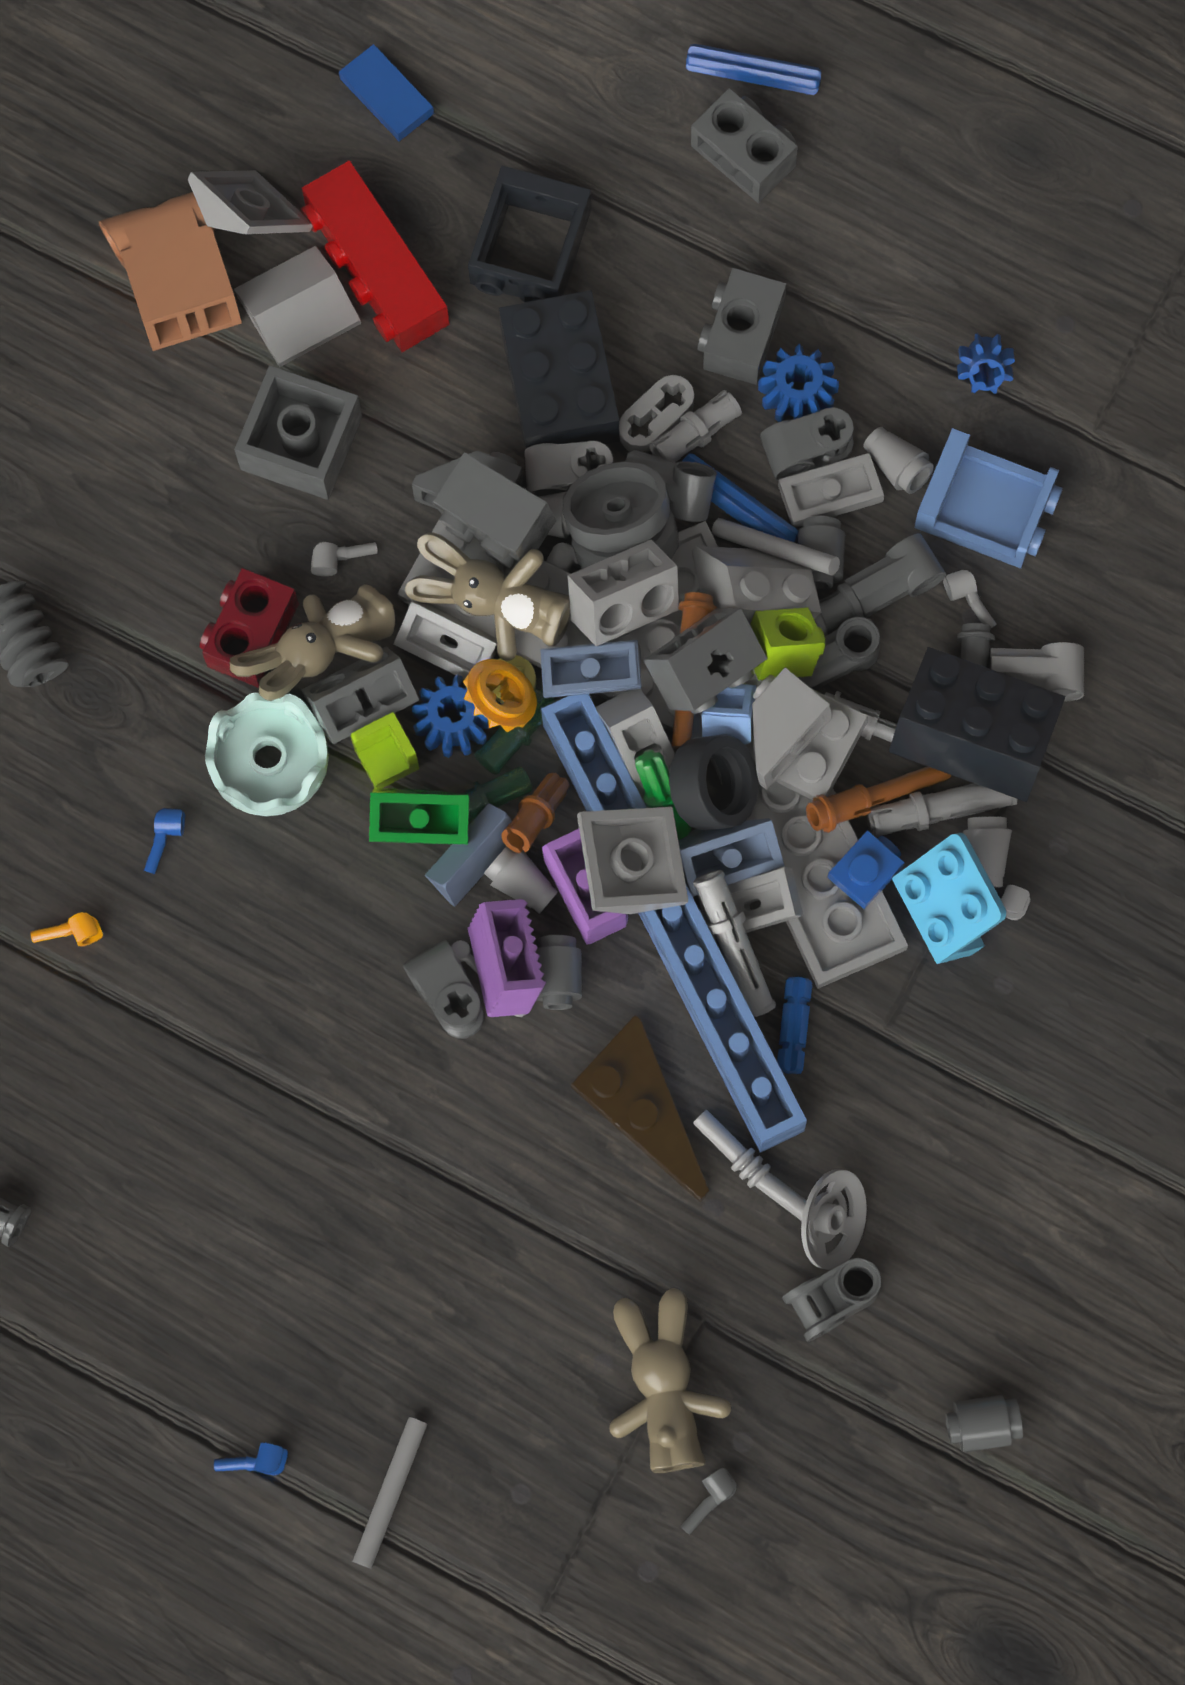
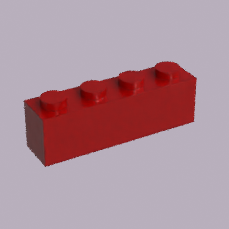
M350 160L302 187L305 206L300 208L301 213L311 222V230L314 233L321 230L328 243L324 246L336 268L340 269L345 266L353 278L348 281L352 292L362 306L367 303L370 304L377 315L373 317L374 324L386 342L393 339L403 353L450 325L447 305Z

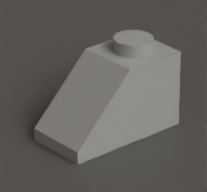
M784 668L776 678L770 675L764 679L753 695L755 699L752 703L756 772L759 784L766 790L832 719L830 704L787 668Z

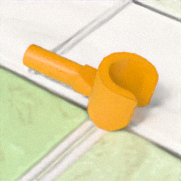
M80 912L70 917L68 922L61 923V925L31 931V939L35 943L67 937L73 934L78 946H86L100 940L103 937V932L96 918L87 913Z

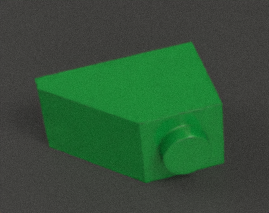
M374 788L370 792L369 842L468 845V794L396 788Z

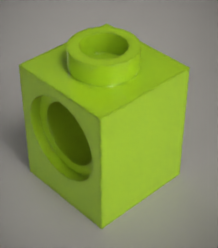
M809 607L755 611L750 626L767 657V660L754 668L757 679L764 680L770 675L776 678L784 668H787L796 677L812 676L819 656L824 652L825 637L822 629L817 627Z

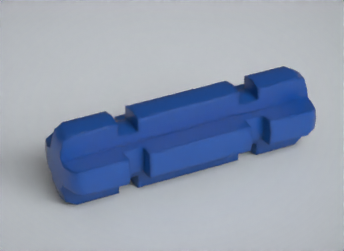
M789 977L785 984L784 999L787 1000V1003L783 1004L779 1045L782 1046V1049L778 1050L777 1063L782 1073L801 1074L804 1067L805 1052L802 1051V1048L806 1046L810 1006L807 1003L811 999L812 982L802 977Z

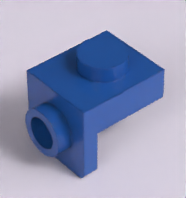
M867 830L831 869L827 878L865 909L892 878L902 871L905 862L900 859V850L884 836L876 838Z

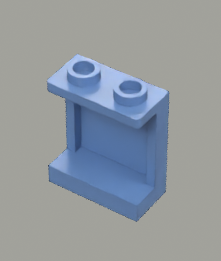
M952 428L919 507L914 528L1021 568L1026 555L1030 554L1036 557L1046 532V529L1038 527L1043 513L1046 512L1053 515L1063 490L1062 487L1055 485L1059 470L1050 467L1048 474L1045 475L968 446L969 434Z

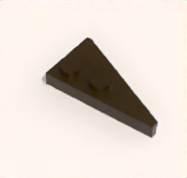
M635 1015L575 1079L571 1087L701 1203L709 1192L708 1186L642 1021Z

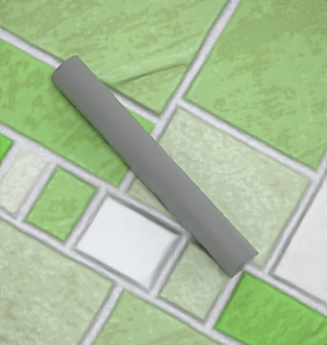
M718 518L713 524L712 534L715 537L829 575H834L839 569L840 560L836 556L722 518Z
M412 1417L408 1418L352 1562L372 1569L428 1425L427 1423Z

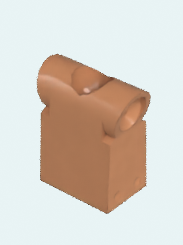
M193 192L169 199L156 207L136 209L99 221L106 240L127 271L152 351L242 324L235 296L215 239V228L207 227Z

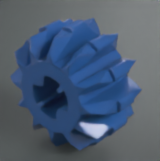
M801 344L795 347L793 356H790L785 350L780 348L776 353L777 362L766 361L764 363L763 373L765 377L759 379L758 391L766 394L762 398V406L765 410L777 408L775 412L777 422L785 420L788 415L793 416L794 420L819 412L825 408L834 407V399L831 395L838 393L839 381L831 378L835 371V366L832 362L820 364L822 353L819 349L812 352L808 357L804 355V349ZM793 382L804 383L803 390L793 389Z
M455 675L452 686H446L444 679L438 676L435 679L437 691L433 692L428 688H422L419 691V695L423 703L412 706V715L419 719L413 726L415 734L417 736H427L425 747L429 751L436 749L443 743L444 757L449 758L452 756L454 746H460L461 752L468 756L471 754L470 740L482 745L487 741V736L482 729L489 728L488 719L482 714L473 716L475 705L464 699L467 687L463 689V677L461 675ZM449 710H454L461 720L452 723L445 713Z

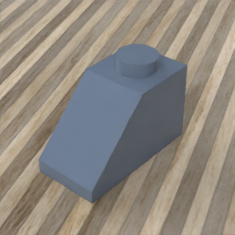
M770 818L745 820L741 825L731 828L695 829L686 837L678 840L685 883L692 897L699 895L693 881L708 872L715 870L723 871L725 881L729 885L785 866Z

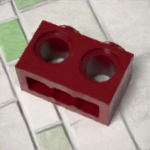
M242 568L236 581L229 580L220 599V606L223 609L217 622H210L205 628L200 641V648L203 649L202 654L208 668L259 688L260 680L268 671L250 677H237L230 671V658L235 655L225 653V648L230 642L235 640H243L249 643L243 653L278 643L287 631L299 603L295 589ZM263 598L268 601L266 608L258 613H250L245 610L246 604L252 599Z

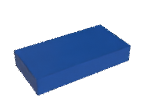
M374 44L339 71L340 80L398 141H401L434 114L433 106Z

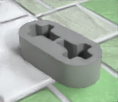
M677 375L665 376L658 380L624 412L619 421L620 443L627 451L651 452L650 443L680 423V417L686 412L693 411L694 391L689 381ZM668 392L672 396L678 392L682 393L681 406L671 403L662 412L660 411L665 404L664 393ZM650 418L653 419L648 425L649 436L647 438L641 434L634 438L631 437V424L634 423L641 427Z

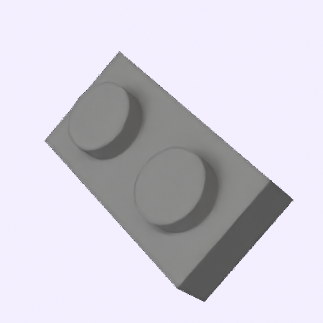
M870 453L779 479L778 483L791 525L795 528L803 526V521L808 517H834L882 503L884 500V493Z

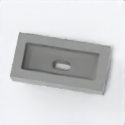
M415 600L411 602L394 642V645L454 675L459 674L463 679L467 677L475 664L482 660L494 659L497 653L495 637L427 603ZM444 635L455 639L458 642V646L447 642L444 639Z
M780 868L727 885L736 908L742 909L746 920L742 924L746 933L803 916L792 868ZM698 895L702 916L705 922H707L709 918ZM761 901V906L758 909L750 910L752 902ZM712 934L715 942H718L715 934Z

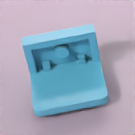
M963 833L950 835L892 878L936 964L975 954L985 947L981 936L1006 918V909L970 841Z

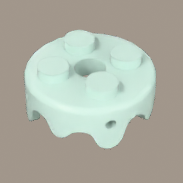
M257 692L247 695L235 707L227 711L220 710L213 716L209 725L205 761L214 786L231 805L249 814L274 816L293 811L311 799L325 778L329 756L324 731L308 706L300 698L292 694H286L280 699L267 701ZM265 746L278 748L282 752L279 763L271 768L258 766L255 763V755L261 748Z

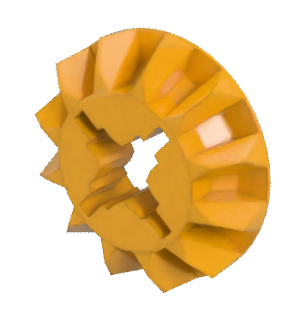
M498 659L482 660L472 667L463 681L467 687L464 699L475 705L473 716L484 715L488 719L489 728L501 725L506 732L518 726L523 728L535 714L537 699L534 688L529 679L510 663ZM499 685L501 700L504 701L502 705L498 704L496 694L493 693V690Z

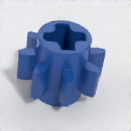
M977 333L975 334V340L969 347H959V359L962 363L957 365L958 378L970 379L971 392L991 390L993 394H996L997 387L1002 384L1003 380H1013V369L1010 365L1015 362L1014 349L1006 348L1002 350L1001 335L997 334L991 338L981 337Z

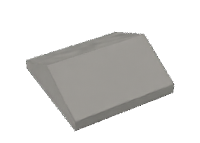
M256 170L191 172L188 177V182L207 227L242 234L310 232L312 228L311 222Z
M316 246L234 288L235 294L279 367L361 324L360 318L336 272Z
M673 807L583 811L577 814L593 911L635 914L685 905L689 902Z

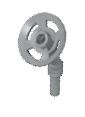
M705 1110L693 1122L733 1163L731 1169L734 1172L740 1170L739 1177L742 1180L749 1179L747 1185L750 1188L756 1186L802 1221L801 1236L803 1248L813 1265L818 1268L832 1270L852 1257L862 1238L867 1214L865 1191L859 1178L854 1173L843 1169H834L825 1173L816 1182L806 1200L769 1172L771 1166L768 1163L762 1165L763 1158L760 1155L754 1157L755 1150L752 1147L746 1149L708 1110ZM827 1184H829L828 1187H827V1189H826V1192H823V1193H821V1194L818 1195V1193L820 1192V1190H821L824 1186H826ZM843 1188L845 1189L848 1197L849 1216H847V1205L845 1198L841 1193ZM842 1233L843 1237L839 1244L827 1254L825 1243L831 1241L837 1234Z

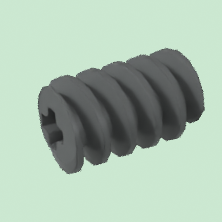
M21 580L0 585V664L3 669L8 670L7 678L11 685L15 687H35L59 676L68 668L69 664L66 659L62 658L51 661L61 648L57 642L43 644L50 638L52 631L49 626L35 628L43 620L44 615L41 610L26 612L35 604L36 600L33 594L18 596L26 587V582Z

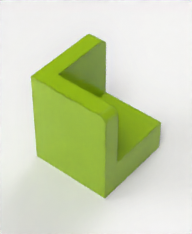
M394 712L351 733L350 736L354 750L375 788H384L419 770L416 752Z

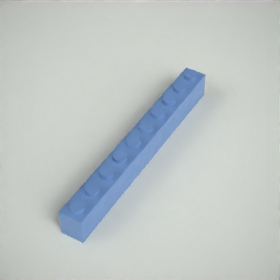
M589 694L567 696L541 709L543 727L586 811L647 808L602 719L598 715ZM686 885L689 902L685 905L638 914L761 1153L804 1132L807 1119Z

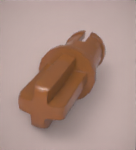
M549 773L532 795L523 797L518 805L519 811L502 832L503 843L510 850L517 853L527 852L540 831L551 826L555 820L554 811L567 795V789L569 788L568 780L560 778L557 773Z

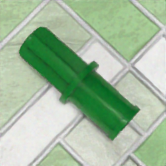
M653 749L646 750L643 755L636 757L635 767L645 789L644 803L648 808L673 807L677 837L680 840L691 832L692 827L679 816L673 804L669 786L670 773L663 755L660 752H655Z

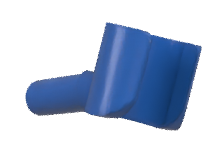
M163 808L156 813L154 818V843L144 871L151 874L156 873L167 843V835L183 836L186 815L181 809Z
M260 1443L257 1458L246 1456L214 1459V1470H247L277 1476L284 1470L288 1450L283 1449L281 1446Z

